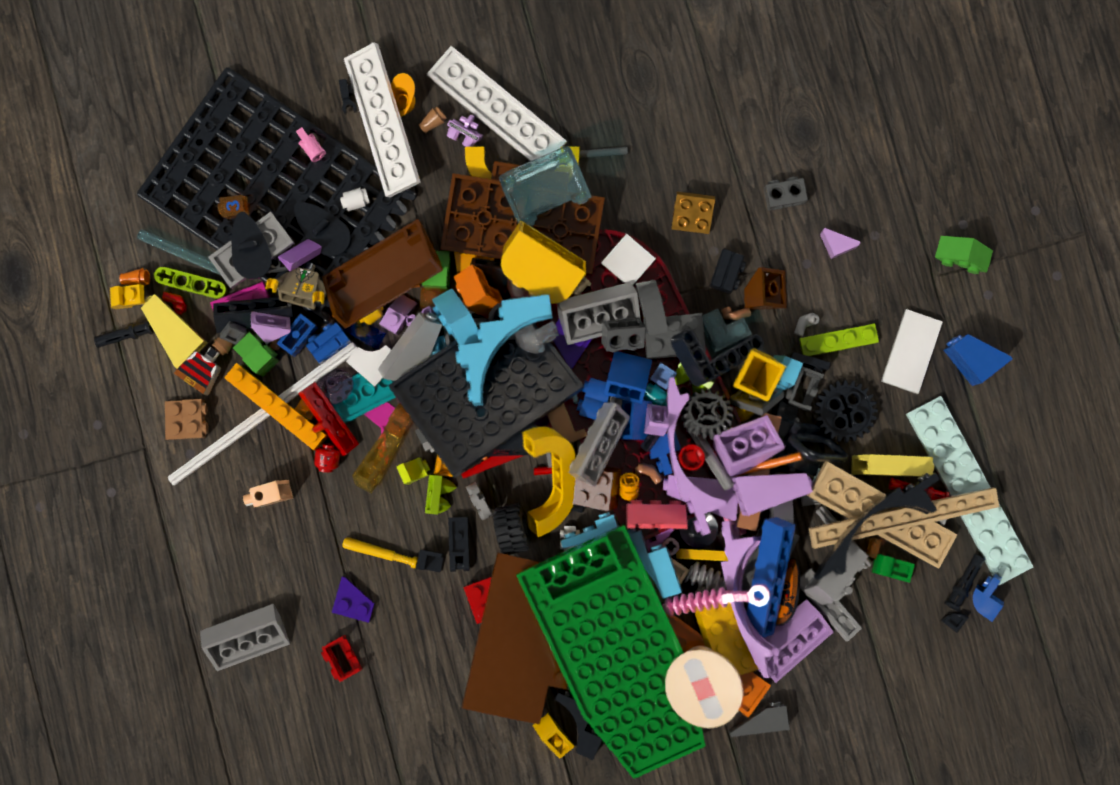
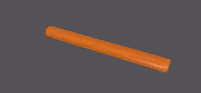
M798 452L764 461L749 471L734 477L803 460V456Z

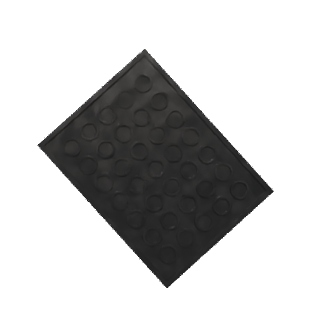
M500 315L496 318V321L504 320L500 319ZM536 323L526 326L524 332L518 338L507 340L496 352L485 375L483 405L474 406L473 402L469 401L468 389H471V384L466 379V370H469V368H462L460 363H457L456 352L459 351V346L456 340L388 385L391 392L454 478L584 389V385Z

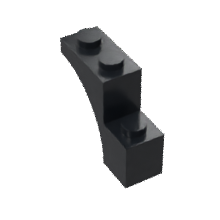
M564 689L562 692L558 691L555 700L563 704L570 711L578 728V741L575 753L593 760L602 739L592 727H589V730L586 729L588 722L583 718L572 693Z

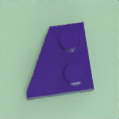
M560 320L557 321L549 333L565 362L572 370L592 339L567 345Z
M342 576L332 613L369 623L375 603L366 597L360 589L355 587L348 578Z

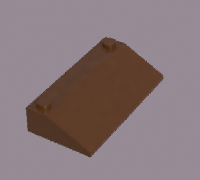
M417 219L324 275L322 279L332 315L346 329L443 271V268L420 220Z

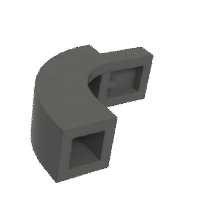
M650 280L636 283L635 290L641 304L647 334L651 336L668 332L664 308L656 281Z

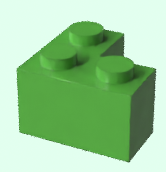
M941 236L935 258L940 260L942 265L952 267L953 264H956L962 268H967L969 273L979 274V272L988 271L993 250L974 238Z
M436 251L443 271L423 282L422 286H424L426 291L446 292L450 287L451 253L450 251Z
M249 332L233 349L243 358L242 360L254 373L264 377L279 362L276 358L278 354L268 345L264 346L262 344L264 341L257 333L254 335Z

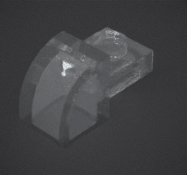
M553 321L537 330L531 324L515 333L518 345L530 353L545 351L543 343L551 342L558 335L557 327Z

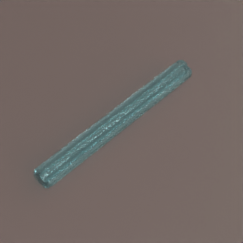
M139 231L137 235L139 240L221 275L209 258L147 231Z

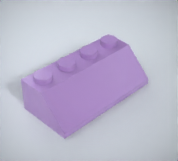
M807 599L797 606L793 618L787 624L775 626L774 635L764 637L767 642L780 649V655L773 656L776 676L771 678L775 683L833 633V630L820 612Z

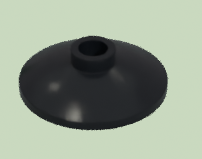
M707 512L704 514L711 533L701 535L700 532H696L693 523L696 520L695 517L687 520V529H679L681 538L686 544L694 548H704L714 542L718 534V524L711 513Z

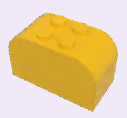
M520 220L504 245L501 260L504 274L512 280L516 287H523L528 290L532 297L549 295L551 303L563 302L569 298L586 274L585 260Z

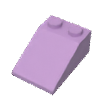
M767 415L721 432V435L716 434L713 439V448L730 478L749 471L785 448Z

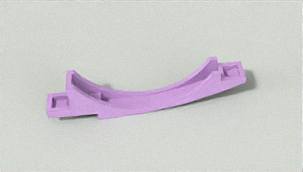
M674 377L668 379L667 412L669 419L667 436L671 465L681 500L689 498L687 506L690 513L695 515L696 520L693 521L695 529L701 535H705L711 532L704 514L727 505L725 500L712 497L694 486L679 466L674 449V430L678 416L683 406L689 400L688 393L679 394Z
M737 521L722 522V535L725 539V554L728 561L721 562L726 588L727 591L742 592V581L746 565L753 552L759 546L762 536L740 539L739 527H736ZM743 601L730 602L740 632L763 677L776 676L773 656L780 655V649L771 645L756 631L747 616Z

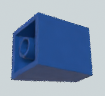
M969 334L963 337L961 335L954 337L946 343L948 347L944 349V352L972 386L983 383L1012 360L1011 356Z

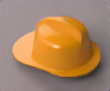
M401 73L395 76L391 83L400 117L410 113L416 103L414 81L408 74Z

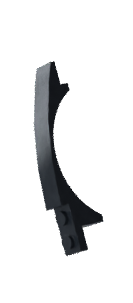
M925 473L917 478L919 482L916 484L910 483L903 487L902 490L900 487L895 488L869 507L842 534L822 561L814 578L816 580L822 579L832 571L836 576L847 572L846 560L851 540L863 522L873 514L893 507L909 508L926 515L937 511V508L925 492L926 488L940 480L937 474L929 475Z

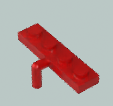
M316 382L311 383L298 393L318 421L312 427L314 433L325 430L342 456L347 455L359 445Z

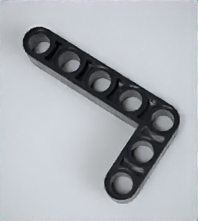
M690 329L674 335L671 338V345L691 383L695 386H701L744 362L753 348L761 351L764 348V341L759 335L750 336L710 360L696 334Z

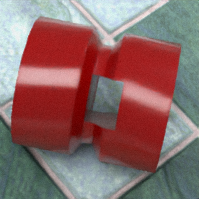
M687 445L679 451L677 460L680 467L684 470L694 471L703 465L705 455L699 446Z

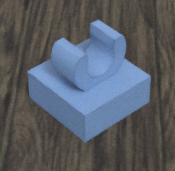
M660 363L650 380L667 390L668 379L675 377L677 373Z

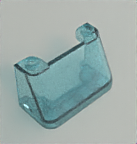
M569 146L559 148L503 173L499 177L502 189L517 222L519 223L522 220L529 226L535 224L536 215L570 200L573 203L583 204L592 197Z

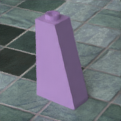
M806 473L731 478L734 483L733 489L744 516L755 514L813 492L811 488L813 486L812 480Z
M668 475L667 479L663 481V490L666 491V495L681 500L675 476ZM687 477L702 492L725 500L727 506L710 511L711 513L736 521L738 501L733 487L729 490H724L717 479ZM689 498L684 499V500H681V501L687 503V502H689Z

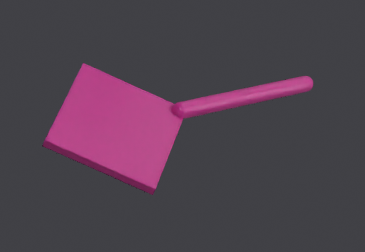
M388 402L364 414L381 428L385 464L388 463L385 427L398 412Z

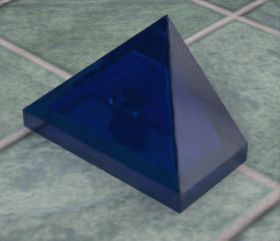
M360 321L344 329L346 333L375 350L378 349L386 333L365 322L360 323Z

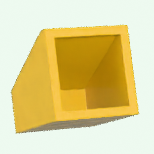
M753 348L733 386L768 402L786 366L772 356Z

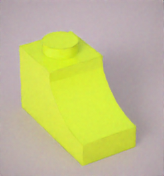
M420 457L396 466L403 483L406 485L429 476L427 472L430 470L426 460L422 461Z

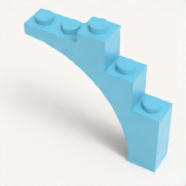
M549 295L503 300L502 307H499L500 319L504 320L480 323L481 329H477L478 340L482 341V343L458 345L459 351L456 352V360L462 368H469V370H466L467 382L471 384V389H468L469 401L473 402L474 406L483 405L485 375L498 349L510 336L522 328L537 321L552 318Z
M610 512L598 515L599 519L595 521L597 528H594V525L583 528V533L576 535L574 531L565 534V539L561 540L562 547L579 545L618 527L619 523L616 514L610 515ZM636 528L627 530L645 570L657 585L662 599L681 593L682 588L668 547H662V544L651 547L649 552L642 531H636Z

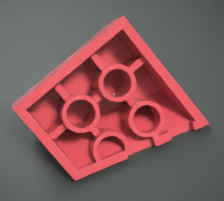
M630 500V504H626V528L687 529L686 505H681V501H670L669 505L662 504V501L650 500V504H642V500Z

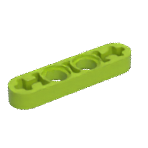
M159 267L154 272L155 280L165 286L214 299L225 297L228 293L227 286L220 281L167 267ZM165 271V274H167L168 276H172L173 278L172 280L164 278L162 281V278L159 277V275L164 274ZM180 276H185L187 279L186 284L183 286L177 284V279ZM204 281V289L201 291L196 290V282ZM210 286L213 288L220 286L223 292L216 295L217 293L209 290Z

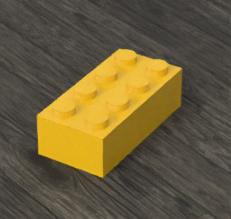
M719 602L718 608L715 609L712 605L710 610H707L704 605L703 611H699L697 607L694 613L705 646L728 659L739 675L758 670L740 632L731 603L728 602L726 607H722Z

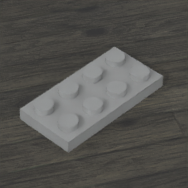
M269 212L256 222L269 246L272 260L295 244L272 212ZM231 241L208 257L231 289L247 279L236 272L233 265Z

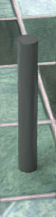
M627 147L579 151V158L628 154Z

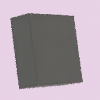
M229 321L221 331L220 338L236 345L247 333V328Z

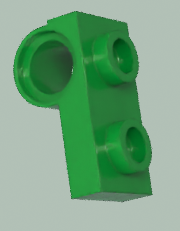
M875 554L871 573L910 583L915 564Z

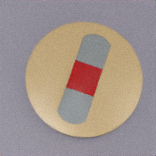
M706 646L692 647L686 653L679 656L671 664L666 675L665 687L668 700L675 712L690 724L704 728L718 727L730 721L740 708L743 686L739 673L728 659Z

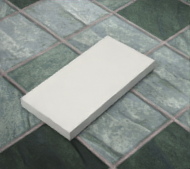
M906 309L881 382L919 394L942 321Z

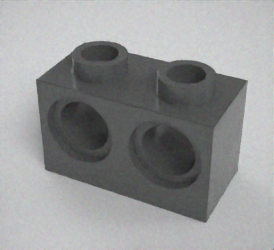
M790 177L785 182H779V180L768 182V185L764 187L768 211L806 204L808 198L804 178ZM790 188H797L799 190V194L793 195L790 192ZM774 190L778 191L781 197L776 199L771 195V192Z
M640 318L602 322L601 343L606 351L610 352L644 348L646 327Z

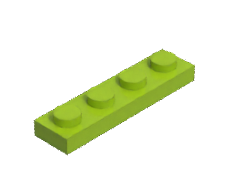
M871 324L800 338L799 342L803 355L814 356L879 343L876 326Z

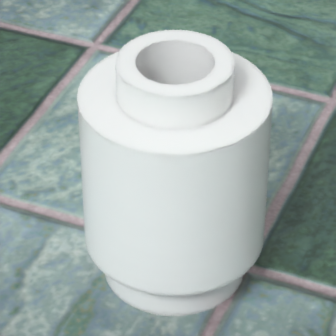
M365 188L344 192L343 197H340L343 209L347 208L348 211L365 207V204L370 203Z

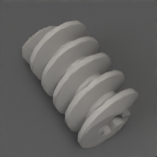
M697 561L690 566V571L684 581L686 583L691 579L692 586L698 582L699 589L705 585L707 591L712 588L718 592L719 588H726L724 575L721 577L720 571H717L715 574H713V568H709L706 571V565L704 564L699 568V562Z

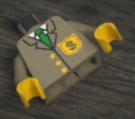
M311 262L304 263L303 269L297 267L277 279H267L265 289L272 288L274 293L278 289L279 300L311 309H315L317 301L324 304L326 296L324 283L319 280V274L314 272L315 265Z

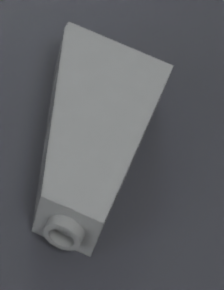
M430 312L426 314L418 313L379 366L378 370L383 379L396 381L430 357L442 327V323L435 314Z

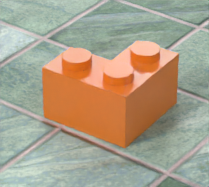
M473 264L454 276L457 283L455 285L456 289L462 295V303L467 310H472L477 315L488 319L491 309L497 303L503 301L499 291L489 286L483 271Z

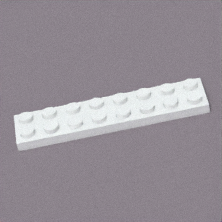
M374 42L344 58L385 196L390 198L421 182L379 45Z
M452 46L427 73L431 80L538 168L545 169L560 151V147L567 143L564 138Z

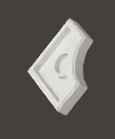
M385 345L380 350L372 352L358 347L346 362L376 387L383 379L378 370L379 366L391 349Z

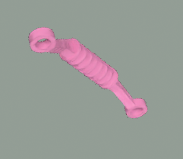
M756 584L750 591L742 592L725 591L721 587L718 589V594L715 589H711L710 594L707 590H704L703 596L698 591L696 596L693 593H689L688 598L685 594H682L681 600L678 595H675L673 600L671 597H667L661 605L669 616H673L675 612L677 615H680L682 610L687 614L689 613V607L692 612H696L697 607L699 611H703L704 605L707 610H710L712 605L716 609L719 607V602L722 607H726L728 602L750 601L755 605L761 606L769 600L770 591L763 584ZM754 591H762L764 599L756 598Z

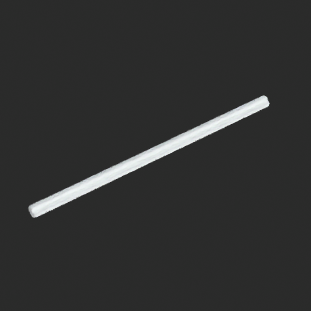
M351 342L281 393L279 397L286 403H289L308 385L319 381L345 362L355 352L357 346ZM262 408L169 475L170 483L176 485L270 415Z

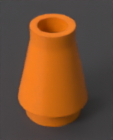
M140 268L131 272L121 273L119 279L122 285L141 284L145 287V285L150 283V274L148 270Z

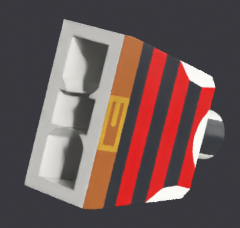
M212 347L208 349L205 355L195 351L174 374L202 394L208 396L221 370V367L214 363L220 353Z

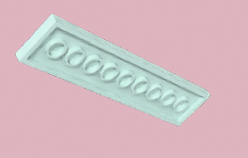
M941 396L906 413L927 455L933 457L934 468L949 492L950 497L991 488ZM1000 504L998 508L961 516L983 559H985V563L992 576L997 574L1002 578L999 585L1033 568Z

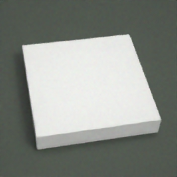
M626 234L601 264L623 283L630 282L634 285L656 258Z

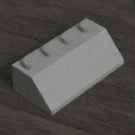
M630 282L570 297L563 302L557 303L559 320L567 345L601 337L602 322L640 318L637 291Z
M604 403L602 408L598 410L597 417L593 425L588 429V435L580 445L579 453L575 460L572 461L568 472L576 479L594 487L630 419V416L617 404Z
M274 604L200 631L201 647L216 671L290 645L281 616Z

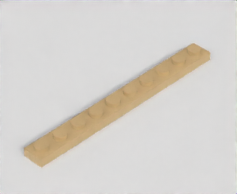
M992 487L933 500L932 502L937 511L927 515L903 507L875 513L863 522L855 532L852 540L998 508L997 490ZM859 517L809 528L812 548L836 544L842 534Z

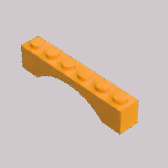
M236 363L224 377L312 450L315 451L318 447H321L329 436L323 431L314 433L312 427L315 424L277 396L242 365Z

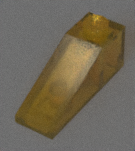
M384 430L352 476L356 486L372 494L382 480L401 441L400 438Z

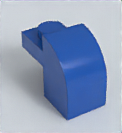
M674 431V449L676 452L681 450V447L676 432ZM667 434L660 436L650 450V460L659 459L656 462L659 473L663 472L664 476L673 473L667 454H670Z
M994 574L992 578L988 576L982 585L985 588L977 584L973 594V603L976 610L991 622L1004 605L1002 600L992 594L1002 579L997 574Z

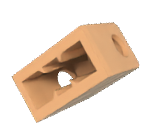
M289 480L273 481L250 488V494L243 496L244 504L246 506L253 505L254 507H263L293 499Z

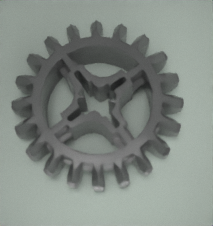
M703 389L700 390V394L696 391L693 392V397L689 395V400L681 410V421L684 422V428H689V434L695 432L696 438L702 435L703 440L706 439V436L713 440L714 435H721V432L727 431V428H730L732 425L731 421L734 416L732 414L733 407H729L731 404L730 400L725 401V395L719 397V392L717 391L713 394L711 389L708 390V393H705ZM693 409L696 410V414L698 415L697 420H695L692 416L691 411ZM717 409H719L722 413V420H720L718 418V415L716 414Z

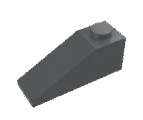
M781 701L769 702V706L762 707L750 715L749 718L747 717L728 730L729 735L736 737L789 730L786 705L781 704Z

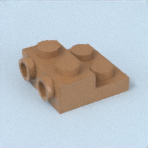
M205 400L165 401L166 440L206 438L208 423L205 422V415L208 413V406Z

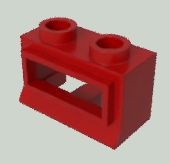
M345 635L322 647V657L325 662L329 661L332 667L330 671L335 680L338 679L341 682L363 669ZM337 644L340 645L352 670L345 674L331 649Z

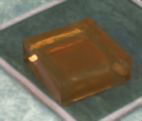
M870 539L866 551L868 557L877 558L882 540Z

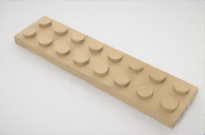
M824 462L811 487L813 492L807 494L810 498L848 519L860 517L869 507L886 495L829 462ZM902 507L886 508L879 512H884ZM936 522L877 534L938 569L957 537V534Z

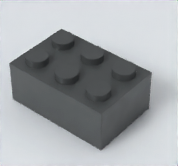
M702 313L666 317L668 332L649 336L645 328L646 359L677 357L671 345V338L686 329L694 331L706 352Z

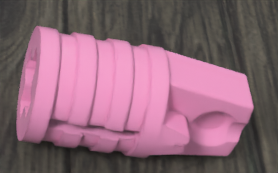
M302 127L296 131L301 138L299 145L312 162H317L325 156L326 151L312 133L307 135Z

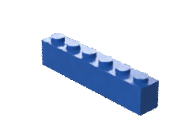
M778 517L765 519L758 557L755 563L754 578L752 580V587L756 584H763L769 589V600L761 606L748 601L747 616L750 622L763 638L774 635L796 526ZM754 591L756 598L764 599L762 591Z

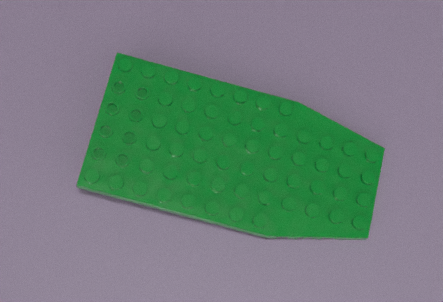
M624 524L516 573L583 718L605 742L609 750L614 753L633 779L705 747L702 727L690 724L681 718L668 700L665 687L666 675L674 660L684 654Z

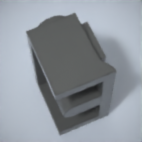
M802 366L793 388H788L786 393L787 404L799 407L807 412L811 411L812 400L817 394L819 381L823 378L824 374ZM802 375L811 377L801 404L793 401Z

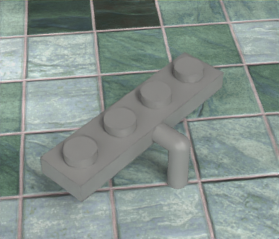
M808 569L800 577L801 590L845 641H849L862 629L861 626L839 601L820 605L804 591L815 575L812 569ZM849 586L845 587L842 591L844 592L843 596L851 594L852 588Z

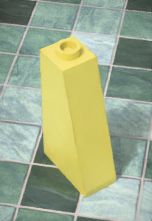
M154 294L145 299V304L141 309L177 369L195 351L200 352L208 344L159 296Z
M852 455L851 475L920 477L925 473L933 474L934 471L933 457Z

